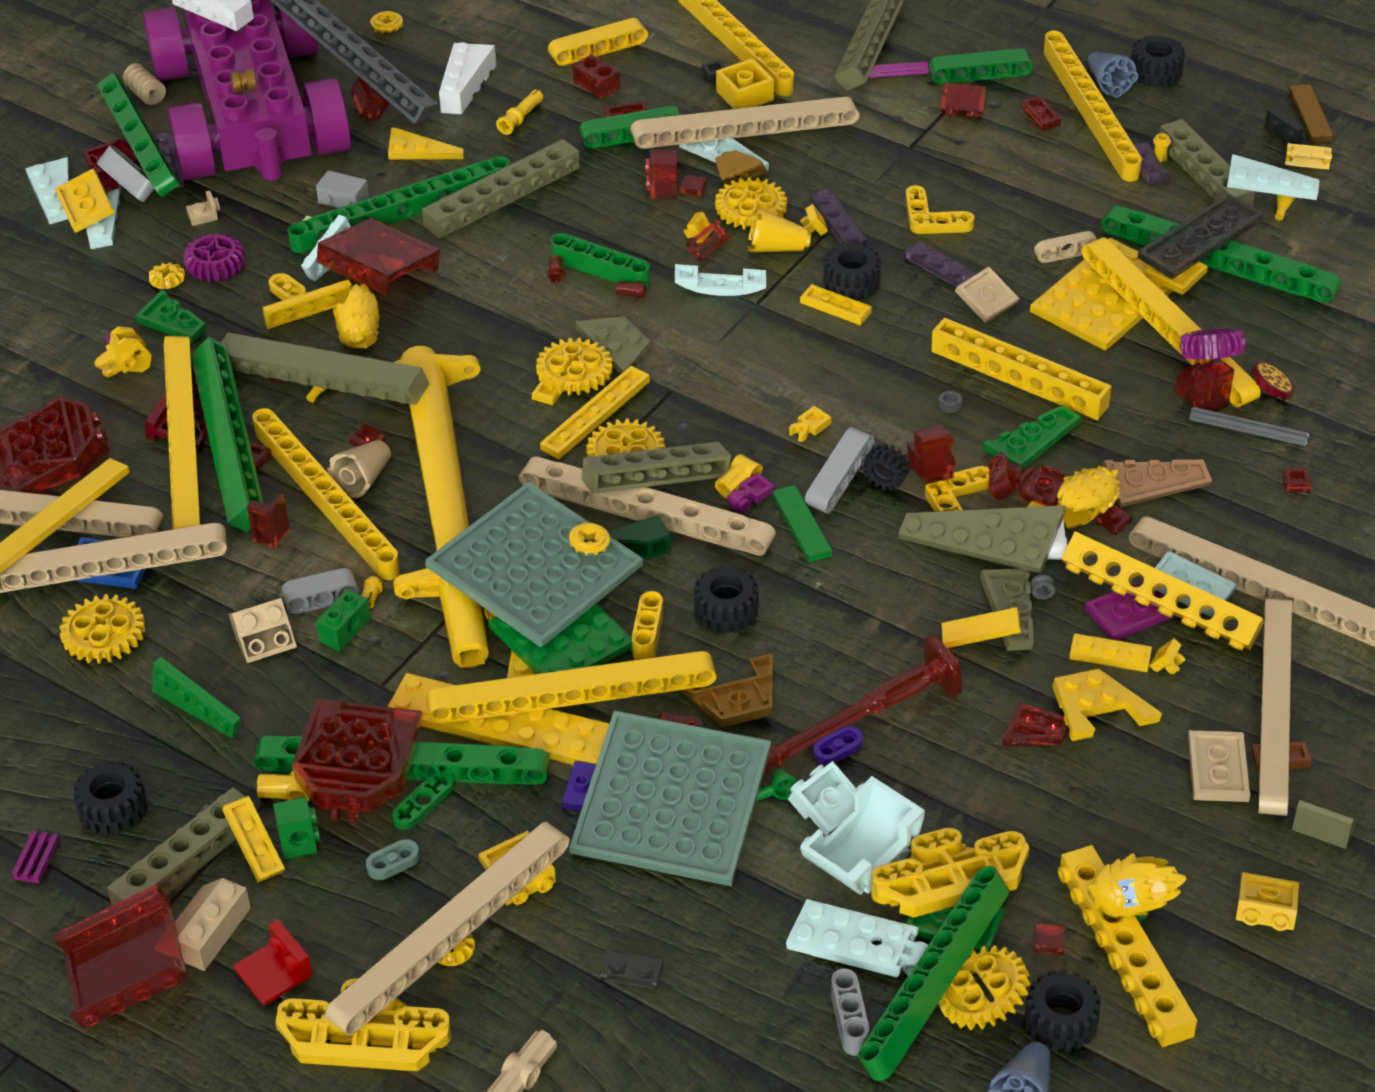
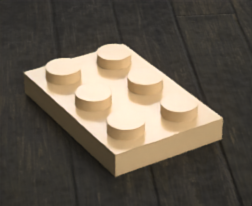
M1189 730L1188 745L1193 800L1249 802L1250 788L1244 733Z

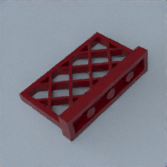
M191 361L192 394L195 393L197 399H193V406L202 404L198 386L195 383L196 377ZM166 391L145 421L146 438L155 440L157 436L168 439V430L164 429L165 426H168ZM203 410L194 412V429L199 435L197 440H195L197 450H199L208 436L206 423L198 424L196 420L197 418L204 417Z

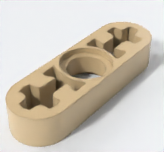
M1085 231L1043 240L1035 246L1034 253L1042 263L1081 256L1083 245L1097 240V237L1093 232ZM1066 244H1071L1070 248L1062 250Z

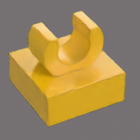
M812 204L805 208L808 216L803 217L800 222L804 228L808 229V234L813 233L815 229L820 236L828 232L824 217Z
M703 211L695 213L687 225L688 229H684L683 232L687 238L694 237L698 244L705 242L713 228Z
M1174 638L1158 649L1149 666L1156 672L1164 667L1170 674L1178 672L1180 668L1177 665L1185 661V658L1180 653H1177L1181 644Z

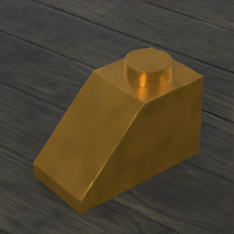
M737 150L724 152L721 156L715 158L722 182L730 186L732 180L738 183L739 178L747 181L748 177L752 180L768 174L761 160Z

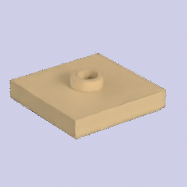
M990 267L963 282L955 290L984 323L1012 307L1020 299Z

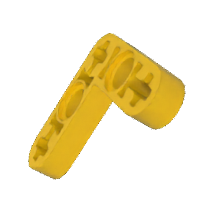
M917 185L906 189L905 201L909 227L913 233L969 232L974 228L975 217L971 212H929L925 189ZM943 221V222H947V223H945V224H940V223H937V222Z
M977 466L931 478L925 484V496L934 512L961 511L963 509L956 497L990 488L992 486L993 472L988 467ZM959 481L963 482L965 485L956 486L953 483ZM946 503L952 507L942 508L939 505Z

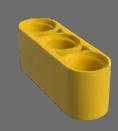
M655 591L645 592L639 600L632 633L634 660L655 658L663 622V597Z

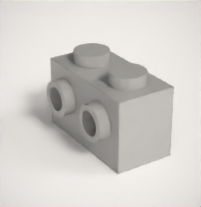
M327 171L316 185L318 203L331 207L341 208L369 198L366 179Z

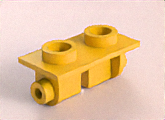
M1288 143L1285 165L1329 170L1332 148Z

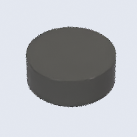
M945 391L938 397V407L943 412L955 413L962 407V397L957 392Z

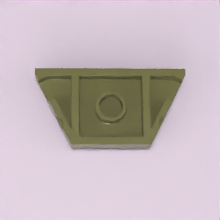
M625 316L575 322V330L585 340L590 339V344L598 342L599 347L605 346V352H610L612 367L620 375L632 364L636 365L640 361L641 356L645 355L651 348L650 340Z

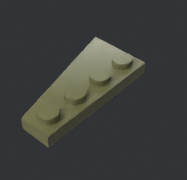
M1024 569L981 570L980 580L992 612L1015 607L1019 611L1021 633L1002 637L1006 650H1032L1034 634L1033 619L1031 618L1030 571Z

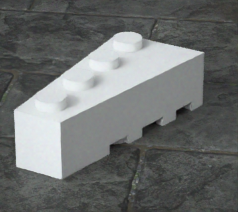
M172 0L176 6L235 31H238L254 19L251 0Z
M464 42L453 44L439 91L441 113L462 114L472 101L473 94L480 90L482 81L487 80L490 70H494L496 67L495 45L467 44Z

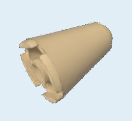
M375 440L339 452L330 458V467L327 468V473L345 493L349 494L350 498H359L369 490L391 457L390 449L383 441Z

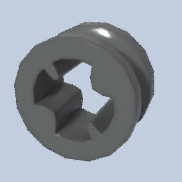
M1038 575L1032 579V594L1035 598L1042 600L1054 595V580L1051 576Z

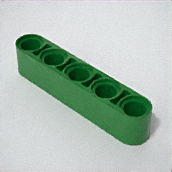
M1018 48L938 56L931 59L929 69L935 83L947 84L1025 76L1033 70V63L1028 51Z
M666 106L588 120L580 125L579 133L584 145L590 149L633 142L635 140L630 128L635 121L681 115V112L676 106Z
M558 233L551 237L552 259L556 263L635 290H644L650 285L649 263L645 260L565 233Z

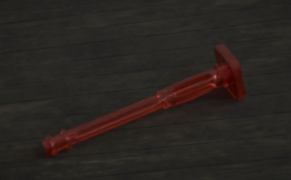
M934 634L926 637L923 641L924 664L893 678L876 688L873 692L867 693L865 698L787 741L778 745L771 744L764 774L767 775L770 772V768L775 765L782 767L784 760L815 744L818 740L836 730L848 726L871 713L878 714L881 710L912 697L933 683L939 684L950 697L957 696L962 693V675L959 661Z

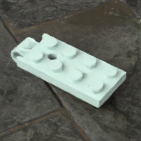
M808 899L786 941L787 949L897 978L902 968L905 974L909 975L928 947V944L924 942H914L919 932L918 927ZM875 941L882 942L880 945L872 944Z

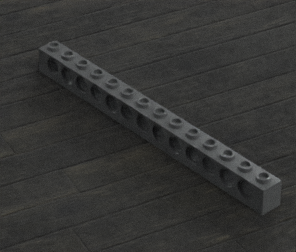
M270 0L414 124L429 119L438 103L317 0Z

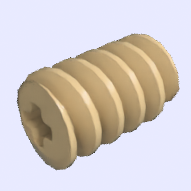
M132 64L124 71V85L145 104L155 105L164 99L166 94L165 86L141 64Z

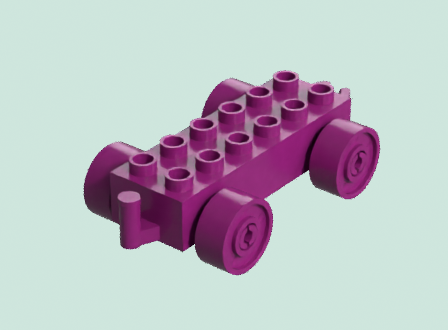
M251 0L254 19L238 31L182 8L185 27L182 28L179 26L174 6L143 11L146 35L156 79L164 82L189 77L186 55L193 54L212 122L206 124L201 102L168 107L175 151L183 181L216 175L212 152L220 151L225 171L254 166L262 173L264 179L276 180L282 175L281 167L284 160L311 155L309 135L312 137L317 156L349 151L351 148L345 106L337 79L330 78L303 83L305 106H303L288 60L318 54V41L275 4V11H273L270 0ZM253 69L256 91L249 92L248 90H243L241 93L234 94L230 72L244 73L245 70Z

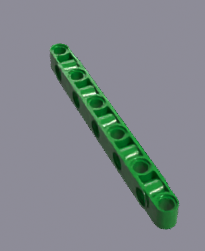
M112 72L98 82L97 86L150 183L163 198L177 188L180 183L124 84Z
M499 156L474 163L292 224L288 227L290 248L295 253L313 250L318 240L324 236L330 224L335 221L338 215L347 218L355 236L422 214V208L509 166L510 161L506 157Z
M1112 206L1101 221L1102 229L1110 235L1161 252H1165L1170 248L1208 267L1319 302L1328 303L1332 301L1341 286L1340 278L1333 273L1122 206Z
M264 736L259 740L254 765L259 770L265 772L291 773L296 769H303L313 775L426 780L434 772L440 774L441 770H445L453 775L454 782L540 785L547 779L550 756L542 749L511 746L307 736Z

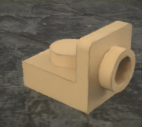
M206 191V202L186 206L187 215L192 226L218 220L219 202L217 197H212L210 191Z

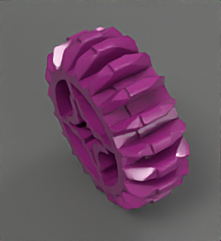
M219 232L216 235H211L210 233L208 236L201 235L200 239H193V243H188L187 248L184 249L183 260L188 274L192 275L194 279L199 278L201 282L208 280L209 283L216 280L219 282L222 279L228 280L229 276L235 277L236 272H241V267L244 266L245 252L240 241L236 240L235 236L229 237L228 233L220 235Z
M1236 328L1197 330L1185 333L1180 337V350L1182 356L1186 359H1220L1240 355L1245 351L1244 332Z

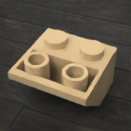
M282 598L228 614L236 640L247 663L297 647Z

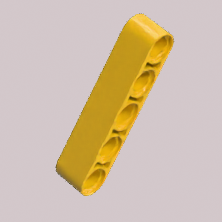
M630 18L555 39L548 45V52L558 65L565 66L642 44L648 38V31L637 18Z

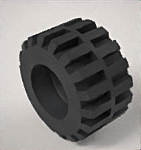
M1157 35L1147 36L1135 42L1132 48L1131 60L1136 66V72L1138 73L1137 81L1153 87H1165L1178 82L1183 74L1185 48L1181 46V43L1174 41L1175 39Z
M844 243L833 247L832 250L827 252V256L824 258V287L826 290L859 300L860 298H868V295L875 294V290L879 289L881 258L878 256L877 251H873V248L865 247L864 244Z
M719 566V569L711 568L709 573L704 572L701 574V578L697 579L696 586H694V607L699 623H703L705 628H712L713 632L723 631V633L728 634V631L736 633L741 628H748L749 624H753L755 617L758 616L759 587L756 579H753L751 573H746V570L742 568L738 570L735 566H730V568Z
M106 761V764L101 765V763L95 765V768L86 769L85 775H80L77 778L78 783H75L73 787L76 808L80 821L83 822L84 827L87 829L91 828L92 832L98 833L101 831L102 835H109L110 832H114V835L119 834L121 830L125 829L127 831L131 829L132 824L137 825L140 822L139 817H144L146 813L145 808H147L146 794L140 773L134 770L133 766L129 764L124 766V762L119 761L116 764H113L112 761Z
M1061 970L1060 973L1050 971L1048 976L1042 974L1038 977L1037 982L1033 981L1030 985V990H1028L1024 1014L1025 1027L1027 1032H1031L1033 1040L1039 1039L1040 1043L1045 1046H1051V1050L1058 1051V1048H1062L1064 1052H1070L1072 1047L1078 1050L1083 1047V1043H1090L1092 1036H1095L1101 1010L1100 995H1097L1098 990L1095 985L1089 986L1090 980L1086 977L1081 979L1079 974L1075 972L1067 974V970ZM1064 1007L1072 1010L1074 1013L1069 1015L1058 1014L1052 1011L1051 1008Z

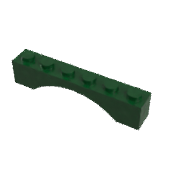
M658 515L608 532L610 537L643 559H651L671 552V534Z

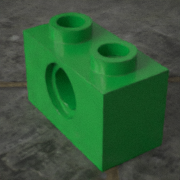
M346 589L316 621L319 642L341 652L371 620L368 598Z
M303 797L273 804L284 860L317 853L315 842L320 841L317 824L312 825L317 823L314 807H308L307 798Z

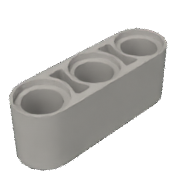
M109 145L97 161V164L140 201L145 202L154 191V187L145 172L116 147Z
M340 568L290 580L281 587L288 612L293 614L331 606L346 589L359 594L354 574L348 568Z
M839 969L832 975V1005L844 1051L847 1054L858 1056L860 1048L869 1036V1023L856 973L849 969Z

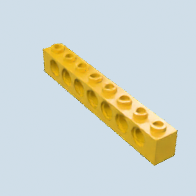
M944 318L933 329L931 348L933 353L1056 404L1063 405L1097 421L1109 408L1112 387L1109 384L947 318Z
M1074 532L1061 558L1066 564L1065 568L1078 575L1080 571L1089 575V580L1099 585L1105 582L1112 586L1111 590L1125 596L1126 593L1136 596L1134 599L1136 602L1146 607L1149 604H1153L1159 607L1157 610L1159 613L1170 618L1174 614L1182 618L1181 623L1194 629L1196 625L1206 629L1204 633L1217 640L1221 636L1229 640L1228 644L1241 651L1243 648L1251 650L1264 624L1263 618L1077 532ZM1091 555L1098 556V560L1094 565H1085L1087 557ZM1112 566L1121 567V571L1117 576L1112 577L1108 575V571ZM1137 576L1144 578V582L1140 587L1131 586L1133 578ZM1159 587L1167 588V594L1163 598H1156L1154 596L1155 590ZM1182 598H1189L1191 600L1190 606L1186 609L1177 607L1179 600ZM1205 609H1212L1215 612L1210 620L1201 618V613ZM1229 620L1238 621V627L1233 631L1224 629L1225 623Z
M1093 845L1062 854L1060 867H1058L1059 878L1062 883L1067 884L1073 902L1076 905L1078 904L1083 911L1084 921L1094 930L1098 945L1101 948L1104 947L1108 954L1110 966L1113 970H1117L1121 976L1122 986L1126 992H1130L1137 1012L1146 1019L1151 1036L1157 1038L1162 1048L1193 1038L1197 1019L1135 915L1131 918L1122 916L1112 917L1107 915L1101 908H1095L1094 901L1089 898L1091 892L1088 886L1094 883L1098 873L1105 867Z

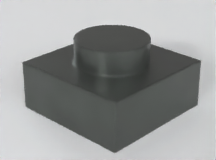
M722 60L702 64V72L708 82H716V70L726 66Z

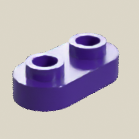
M845 726L818 740L814 745V759L819 764L827 766L832 761L836 764L856 753L862 747L861 731L852 726Z

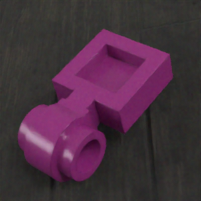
M757 472L740 483V490H733L728 495L727 502L736 512L744 513L750 508L751 500L756 504L772 494L775 485Z

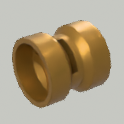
M253 69L245 70L244 73L230 72L234 94L241 93L243 90H248L249 92L256 91Z

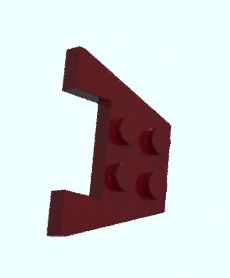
M117 139L84 150V160L89 170L94 168L105 192L119 188V183L97 164V161L109 145L119 149L137 166H141L128 141L123 139ZM167 159V162L173 170L174 161Z

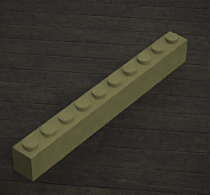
M227 333L221 341V344L227 346L232 370L245 374L260 375L265 378L270 377L282 381L297 382L302 385H313L323 389H334L340 392H350L361 396H371L381 400L387 399L413 405L418 403L429 385L421 367L234 333Z

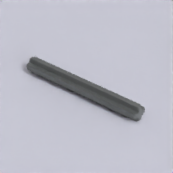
M1192 407L1190 411V421L1304 447L1307 446L1309 441L1308 432Z

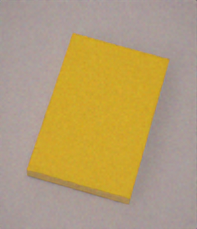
M94 168L55 188L75 233L115 213Z

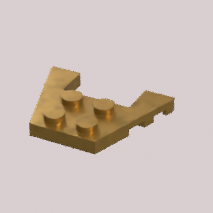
M767 654L749 659V666L754 675L753 677L708 688L699 687L679 691L722 728L773 715L772 654Z

